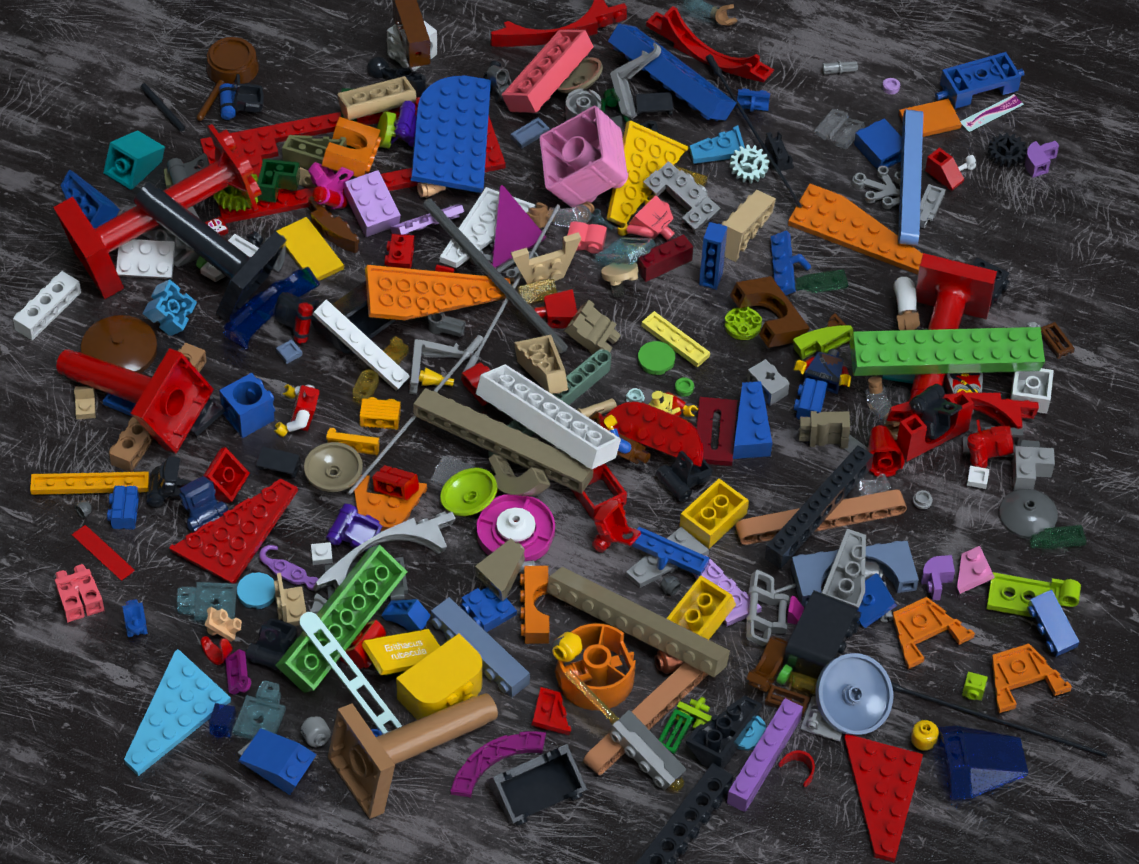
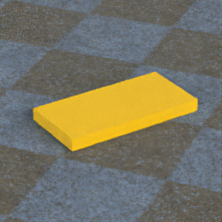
M307 217L276 231L287 240V252L312 284L344 269V264Z

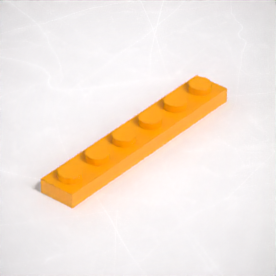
M149 472L31 474L30 491L31 495L113 493L115 486L138 487V492H148Z

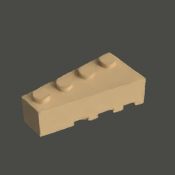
M756 190L747 197L743 204L739 205L736 212L731 213L727 221H723L721 225L728 226L725 247L726 258L735 262L738 260L739 251L744 252L749 239H753L756 236L759 227L762 228L773 213L776 198Z
M551 335L514 342L517 362L546 391L551 394H559L568 390L565 369Z

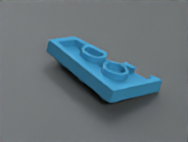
M735 126L729 132L725 133L723 131L717 137L707 138L690 145L689 151L693 164L731 159V155L734 154L735 150L739 151L740 146L745 149L739 126Z

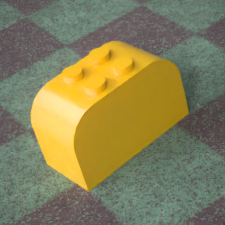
M458 633L396 678L397 700L418 720L476 697L482 689L481 655Z

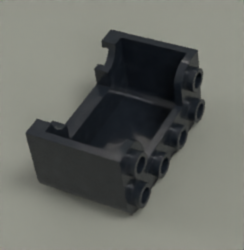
M814 590L787 644L783 667L787 664L792 667L793 674L817 683L822 669L831 660L838 657L839 654L843 655L847 643H845L846 639H851L852 634L857 633L860 625L858 622L862 612H859V607Z

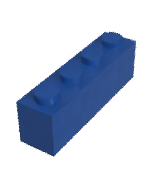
M709 222L703 238L700 286L716 290L723 275L728 226Z

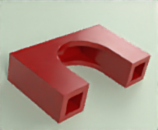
M964 390L947 398V401L962 405V409L950 416L951 428L937 439L925 437L927 426L917 414L900 421L896 443L902 451L906 462L969 430L974 402Z

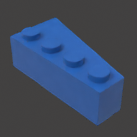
M761 381L742 383L733 459L771 456L772 438Z

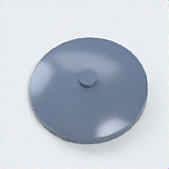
M850 653L834 658L822 669L816 684V702L822 717L832 728L843 734L862 735L876 730L886 721L893 704V688L887 672L876 660L863 654Z

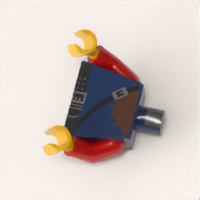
M829 349L827 354L819 352L815 357H811L805 362L797 360L793 370H799L801 374L805 372L804 380L809 378L815 381L826 382V391L838 394L839 386L847 385V387H850L851 376L847 367L843 366L844 360L838 357L839 352L835 349Z

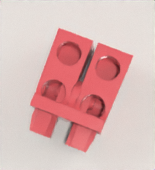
M81 564L75 566L74 574L67 575V572L64 570L56 572V588L67 622L85 617L83 605L87 616L105 611L102 597L90 569H86Z

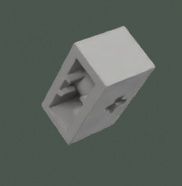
M766 359L748 369L747 382L761 381L764 399L770 406L788 395V380L782 377L777 372L776 367Z

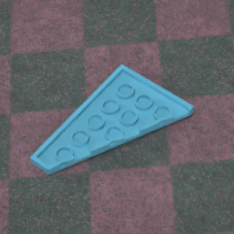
M179 649L174 652L124 758V763L137 776L142 774L231 702V697Z

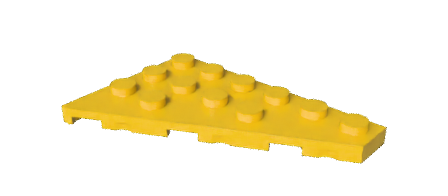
M626 122L623 145L628 179L622 187L613 188L606 220L618 225L622 221L627 223L630 217L637 211V208L652 193V190L648 187H643V182L655 170L661 169L668 161L673 165L677 163L683 153L688 150V146L635 122Z

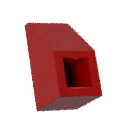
M940 147L927 157L925 171L951 191L964 182V178L954 158Z

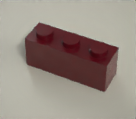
M683 234L637 255L638 273L647 282L692 261L693 245Z

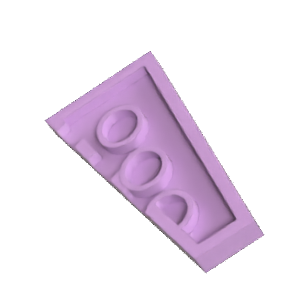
M459 204L441 209L449 219L457 218L459 213L464 212L463 206ZM429 213L390 226L392 234L406 235L410 231L424 229L429 224L436 225L439 223Z
M709 559V563L701 576L732 594L736 606L723 621L727 627L747 618L749 615L750 596L745 591L742 592L736 586V583L732 579H728L723 574V571ZM693 574L696 580L700 577L696 574ZM757 604V613H759L762 607Z

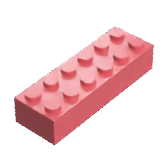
M559 30L502 93V97L510 112L536 113L541 109V106L550 99V96L570 76V73L579 66V63L594 47L586 30Z

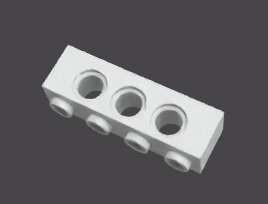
M63 271L53 277L51 282L45 288H42L33 300H30L20 312L16 313L13 318L15 330L31 340L35 339L81 293L79 281Z

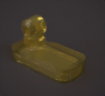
M395 336L383 352L398 365L407 356L409 349L402 339Z

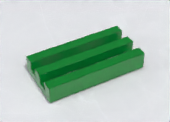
M674 709L659 738V741L674 755L694 719L677 709ZM677 715L681 716L672 734L670 735L667 743L664 744L663 742L668 732L670 731ZM684 719H687L673 747H670Z

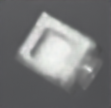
M880 474L876 480H860L857 484L862 496L890 491L891 489L885 474Z

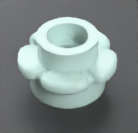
M637 388L629 390L626 394L627 402H643L645 399L642 391Z

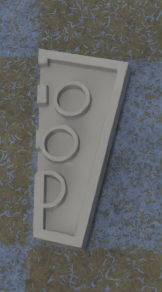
M682 527L667 538L702 555H709V549ZM647 554L626 571V577L641 588L661 578L667 572L672 573L678 570V566L668 562L663 570H659L657 568V557Z

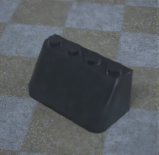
M366 281L332 304L369 339L396 321V319L369 317ZM316 317L311 319L315 330L340 352L346 354L353 352Z

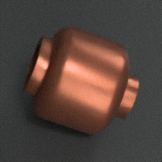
M658 650L657 655L654 657L657 669L665 674L675 672L684 663L661 650Z

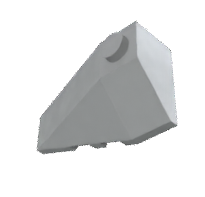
M850 529L846 530L822 591L823 594L860 607L865 594L866 535Z

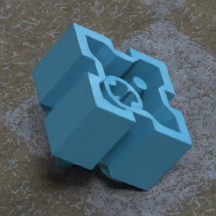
M170 279L156 286L151 296L153 300L148 302L143 315L153 323L158 321L160 323L159 328L169 336H172L184 330L189 320L186 316L193 312L197 302L187 293L182 295L179 292L181 288Z

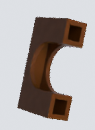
M771 276L736 282L730 297L739 308L763 306L775 312L779 319L765 321L759 332V336L768 348L793 343L794 338L808 333L810 327Z

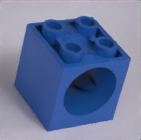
M253 373L219 390L221 405L226 410L223 415L242 438L275 421L274 397L269 390L267 391L264 388L261 379L256 378Z

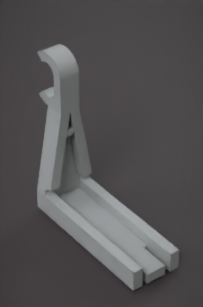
M656 43L653 44L654 50L650 54L642 50V56L610 73L615 92L620 99L618 103L621 113L631 119L637 117V112L628 79H631L644 66L660 55L661 47Z
M415 339L409 394L417 395L421 355L423 357L462 358L464 352L458 350L459 345L457 343L452 347Z

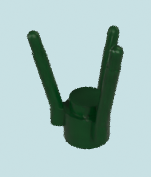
M615 89L606 90L603 94L604 98L601 99V110L605 113V105L609 107L617 106L621 113L618 103L620 99ZM622 114L625 122H628V117Z

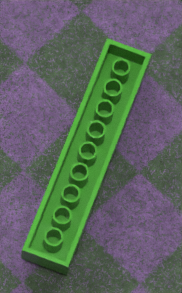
M1041 327L853 332L850 339L853 376L1040 371L1045 363Z

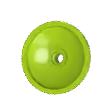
M469 468L456 473L442 488L441 502L443 507L449 513L453 512L457 516L473 515L484 510L496 496L497 482L495 477L489 471L481 468Z

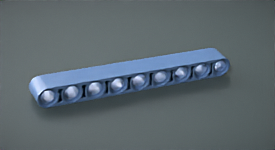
M908 109L904 110L902 124L898 244L917 246L920 229L923 111Z

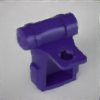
M404 101L400 107L399 118L395 125L396 136L391 138V144L398 138H401L409 146L414 147L416 107L411 101Z
M345 503L339 510V514L332 527L329 528L326 539L333 545H340L343 540L349 542L353 548H356L379 534L382 525L379 524L380 521L370 515H361L355 506Z

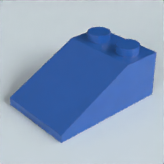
M260 728L238 761L291 795L316 757V754L300 743Z

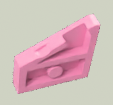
M980 546L962 553L957 584L960 594L995 578Z

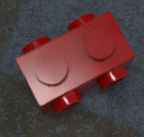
M392 234L391 241L387 242V252H389V255L385 256V266L411 269L414 253V235Z

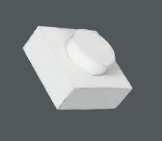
M970 466L967 486L986 489L989 469Z
M330 542L311 544L313 565L333 563Z

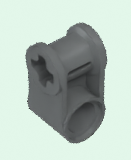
M493 65L487 70L488 80H491L490 86L494 98L497 101H502V93L512 82L508 70Z

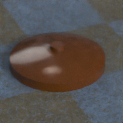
M126 315L110 316L99 320L86 331L81 342V353L142 373L153 363L156 357L157 340L152 328L144 321Z

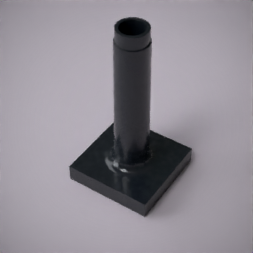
M151 182L146 183L133 201L146 214L230 279V283L215 313L226 322L234 316L268 278L287 241L283 236L274 231L255 254L250 257Z

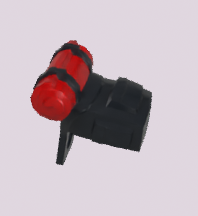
M283 292L278 296L275 305V320L287 327H291L294 339L299 343H305L310 335L311 319L315 317L312 314L318 308L319 299H315L312 303L308 304L300 300L296 295Z

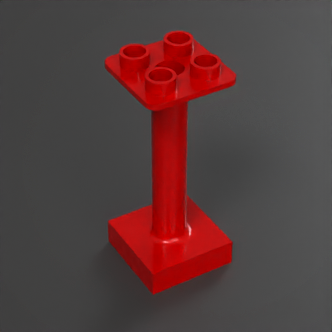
M212 124L208 125L207 127L215 146V162L165 189L164 192L186 209H189L224 188L233 186L238 188L251 209L255 212L258 210L255 198L262 195L257 182L252 177L254 171L250 162L244 154L238 156L233 151L237 149V146L227 129L218 133ZM74 197L53 207L73 251L104 299L124 289L109 253L160 225L138 205L95 229Z

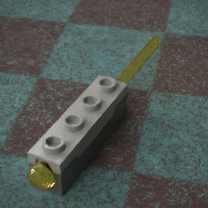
M569 669L565 675L610 720L612 726L608 732L612 740L619 743L629 757L634 758L640 769L653 778L656 786L664 791L668 787L674 791L681 790L684 786V780L682 777L680 779L678 777L684 773L686 768L630 710L621 718H618Z

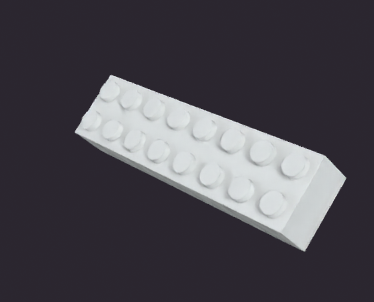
M506 364L481 374L476 391L478 396L509 415L513 420L526 426L527 429L540 435L541 438L549 441L556 448L563 450L570 457L584 464L585 467L594 469L616 458L621 438Z

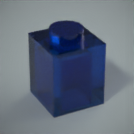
M215 703L209 722L210 734L220 738L231 737L236 720L235 706Z

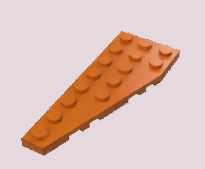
M813 184L808 185L799 201L802 207L796 206L788 220V226L918 275L923 253L911 245L898 244V235L844 196Z
M367 265L365 268L369 317L409 320L506 298V295L488 276Z

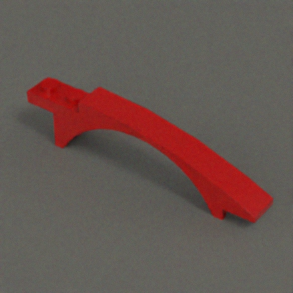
M594 0L591 8L582 18L570 25L550 30L529 29L507 21L504 22L505 28L490 32V44L494 47L545 45L559 30H586L588 36L595 35L600 27L626 20L627 7L625 3L608 8L604 0Z
M674 6L664 16L656 11L646 22V27L674 42V48L698 61L709 65L706 56L711 54L722 71L750 80L765 82L774 72V69L759 61L760 56L757 54L746 58H736L713 50L691 32L681 18L678 9Z
M966 393L974 402L973 410L982 412L995 419L1002 426H1010V428L1022 429V418L1034 419L1039 409L1038 402L1012 399L1003 400L1001 399V393ZM946 394L943 398L947 400L948 397L954 394ZM905 402L891 407L886 420L900 422L916 413L911 410L909 402Z

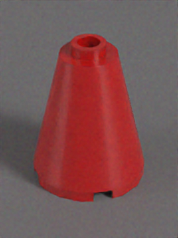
M878 425L872 428L867 450L874 455L870 471L877 477L893 476L897 470L903 468L905 463L904 455L886 426Z

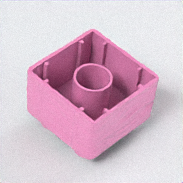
M597 106L590 107L540 136L545 187L570 207L575 208L586 201L592 203L598 195L611 188H620L626 183L628 172L621 129Z

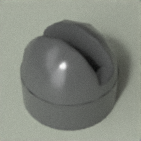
M81 501L74 506L76 512L82 518L88 516L92 508L88 501Z

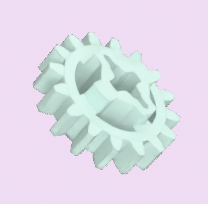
M747 145L746 149L740 146L739 151H734L730 159V168H733L732 174L737 173L736 179L741 177L743 178L742 182H745L747 179L749 183H752L753 179L759 182L760 177H765V173H767L769 168V160H766L767 154L762 155L763 149L757 151L755 145L753 149Z

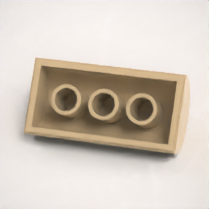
M405 76L337 94L342 114L348 120L399 108L404 101L416 103V91Z

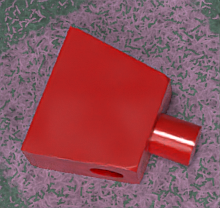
M573 289L547 295L544 297V307L534 308L541 318H546V323L551 328L566 329L576 314L577 308Z

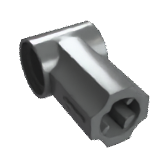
M443 312L428 315V329L431 333L440 334L444 332L459 337L463 335L466 321L445 316Z

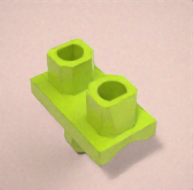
M703 697L698 701L691 699L690 705L695 706V708L681 701L677 705L679 711L697 719L693 729L700 724L704 725L709 722L712 717L702 712L703 710L708 713L710 710L709 706L704 705L706 699ZM677 715V717H676V721H677V722H678L679 718L681 717V716H679V715Z

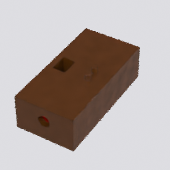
M392 0L393 19L409 67L431 64L430 38L417 0Z

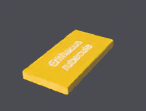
M429 629L364 640L362 643V647L380 675L407 671L440 647Z

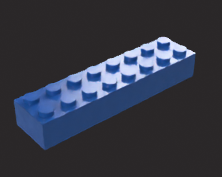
M618 23L608 40L613 45L612 48L620 53L623 52L625 58L629 61L642 56V50L649 54L653 52L654 43L659 45L637 27ZM659 45L661 47L660 55L641 70L648 71L651 78L656 81L660 80L663 83L662 86L670 91L673 90L676 93V97L689 102L688 106L694 110L698 109L704 118L726 121L736 102Z

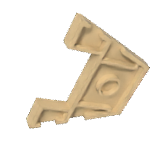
M579 232L564 236L562 250L529 259L527 248L511 252V256L529 288L564 278L581 241V236Z

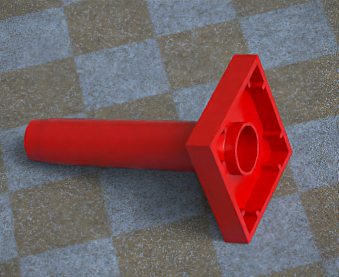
M923 253L919 266L916 296L917 302L934 306L928 330L959 329L963 314L987 319L997 271ZM946 373L915 374L909 401L925 391L929 386L934 384L942 386Z
M170 348L153 377L69 349L64 350L59 355L56 363V369L59 374L135 403L136 405L131 415L164 450L175 454L178 452L214 390L181 352Z

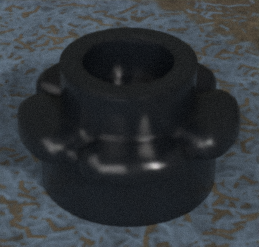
M252 231L246 235L248 242L258 248L261 247L263 238L260 234Z

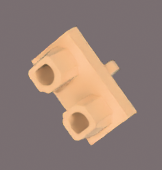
M207 608L208 617L205 622V626L208 627L207 632L212 636L219 634L229 641L235 640L236 632L241 630L242 621L238 618H229L227 611L223 609Z

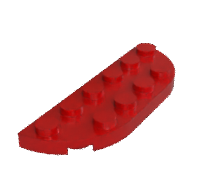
M642 402L623 403L613 408L604 417V419L609 415L615 417L618 423L613 427L617 429L619 434L674 457H677L679 452L683 451L693 461L694 465L701 467L703 443H701L697 429L687 420ZM603 419L600 425H601L603 428L609 430V429L607 428V426L605 425L604 419Z

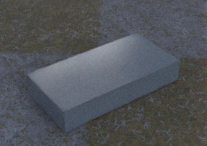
M538 117L511 133L510 138L522 149L539 139L550 128Z

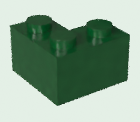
M263 159L257 183L262 195L258 196V200L276 202L279 189L297 191L300 181L299 162Z

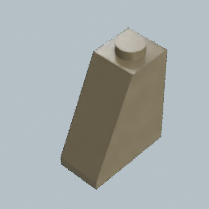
M511 538L475 566L476 576L501 601L506 599L525 561V549L519 542L516 543Z

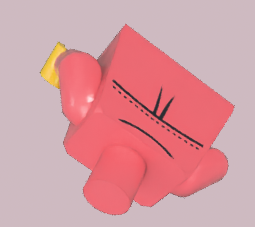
M656 195L649 196V200L645 199V206L629 222L630 225L627 226L625 221L620 223L621 228H617L618 234L620 236L634 234L654 240L661 234L668 241L675 234L668 227L674 219L669 204L661 201Z

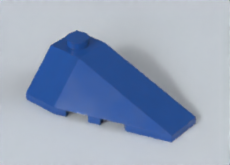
M69 170L61 183L66 200L74 197L94 229L102 222L110 221L117 217L120 209L111 200L73 171Z

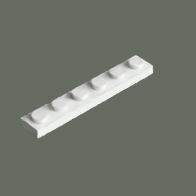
M325 300L312 314L396 391L410 377L329 301Z

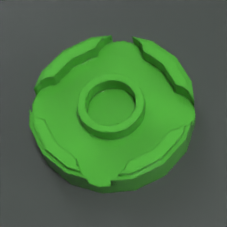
M652 341L640 348L638 364L647 373L661 375L673 368L675 352L667 343Z

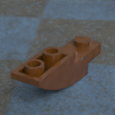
M313 196L309 197L311 221L317 231L338 247L357 253L359 238L355 233L351 232L348 223L343 221L340 216L334 218L331 212H327L324 204L320 205L314 201Z

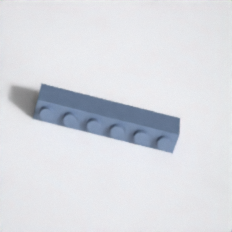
M450 597L431 610L432 625L436 629H440L448 641L460 633L481 655L482 670L486 677L491 681H495L503 693H507L512 698L530 684V673Z

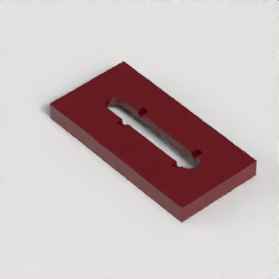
M709 397L699 398L697 431L701 443H703V459L708 464L732 466L738 400ZM718 411L721 413L718 449L713 450L711 449L713 414Z

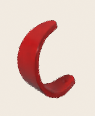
M204 636L201 638V645L205 655L216 665L222 664L233 651L230 642L225 638L220 640V648L209 637Z
M792 751L779 762L778 766L782 767L787 762L794 760L805 763L811 771L810 776L803 784L804 787H807L814 776V760L805 751Z

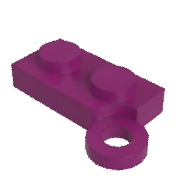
M239 649L226 658L229 693L234 695L239 692H247L251 686V679L247 675L245 651Z

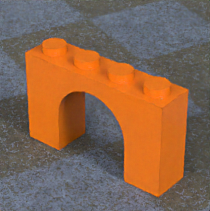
M339 117L332 139L346 137L347 145L356 149L329 142L321 166L337 171L344 167L352 170L355 177L369 173L382 139L379 137L381 130Z

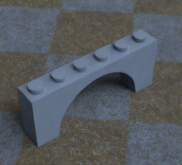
M894 541L887 544L866 546L865 561L876 562L882 573L893 583L897 593L917 590L919 579L907 541ZM839 549L808 555L800 554L792 557L791 571L799 601L803 607L807 605L814 590L822 593L821 586L829 576Z

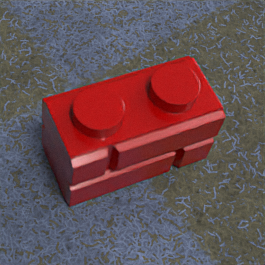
M384 465L372 478L375 492L403 500H408L412 497V494L414 495L419 490L417 474Z

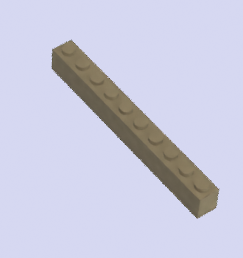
M425 388L413 404L414 416L527 469L531 467L541 469L547 478L581 494L593 478V469L585 467L584 464L570 457L569 454L556 449L552 445H547L535 437H530L520 430H515L502 422L493 420L485 414H480L468 406H463L453 399H448L436 391Z
M561 567L549 576L548 594L712 677H715L727 667L730 650L564 567Z

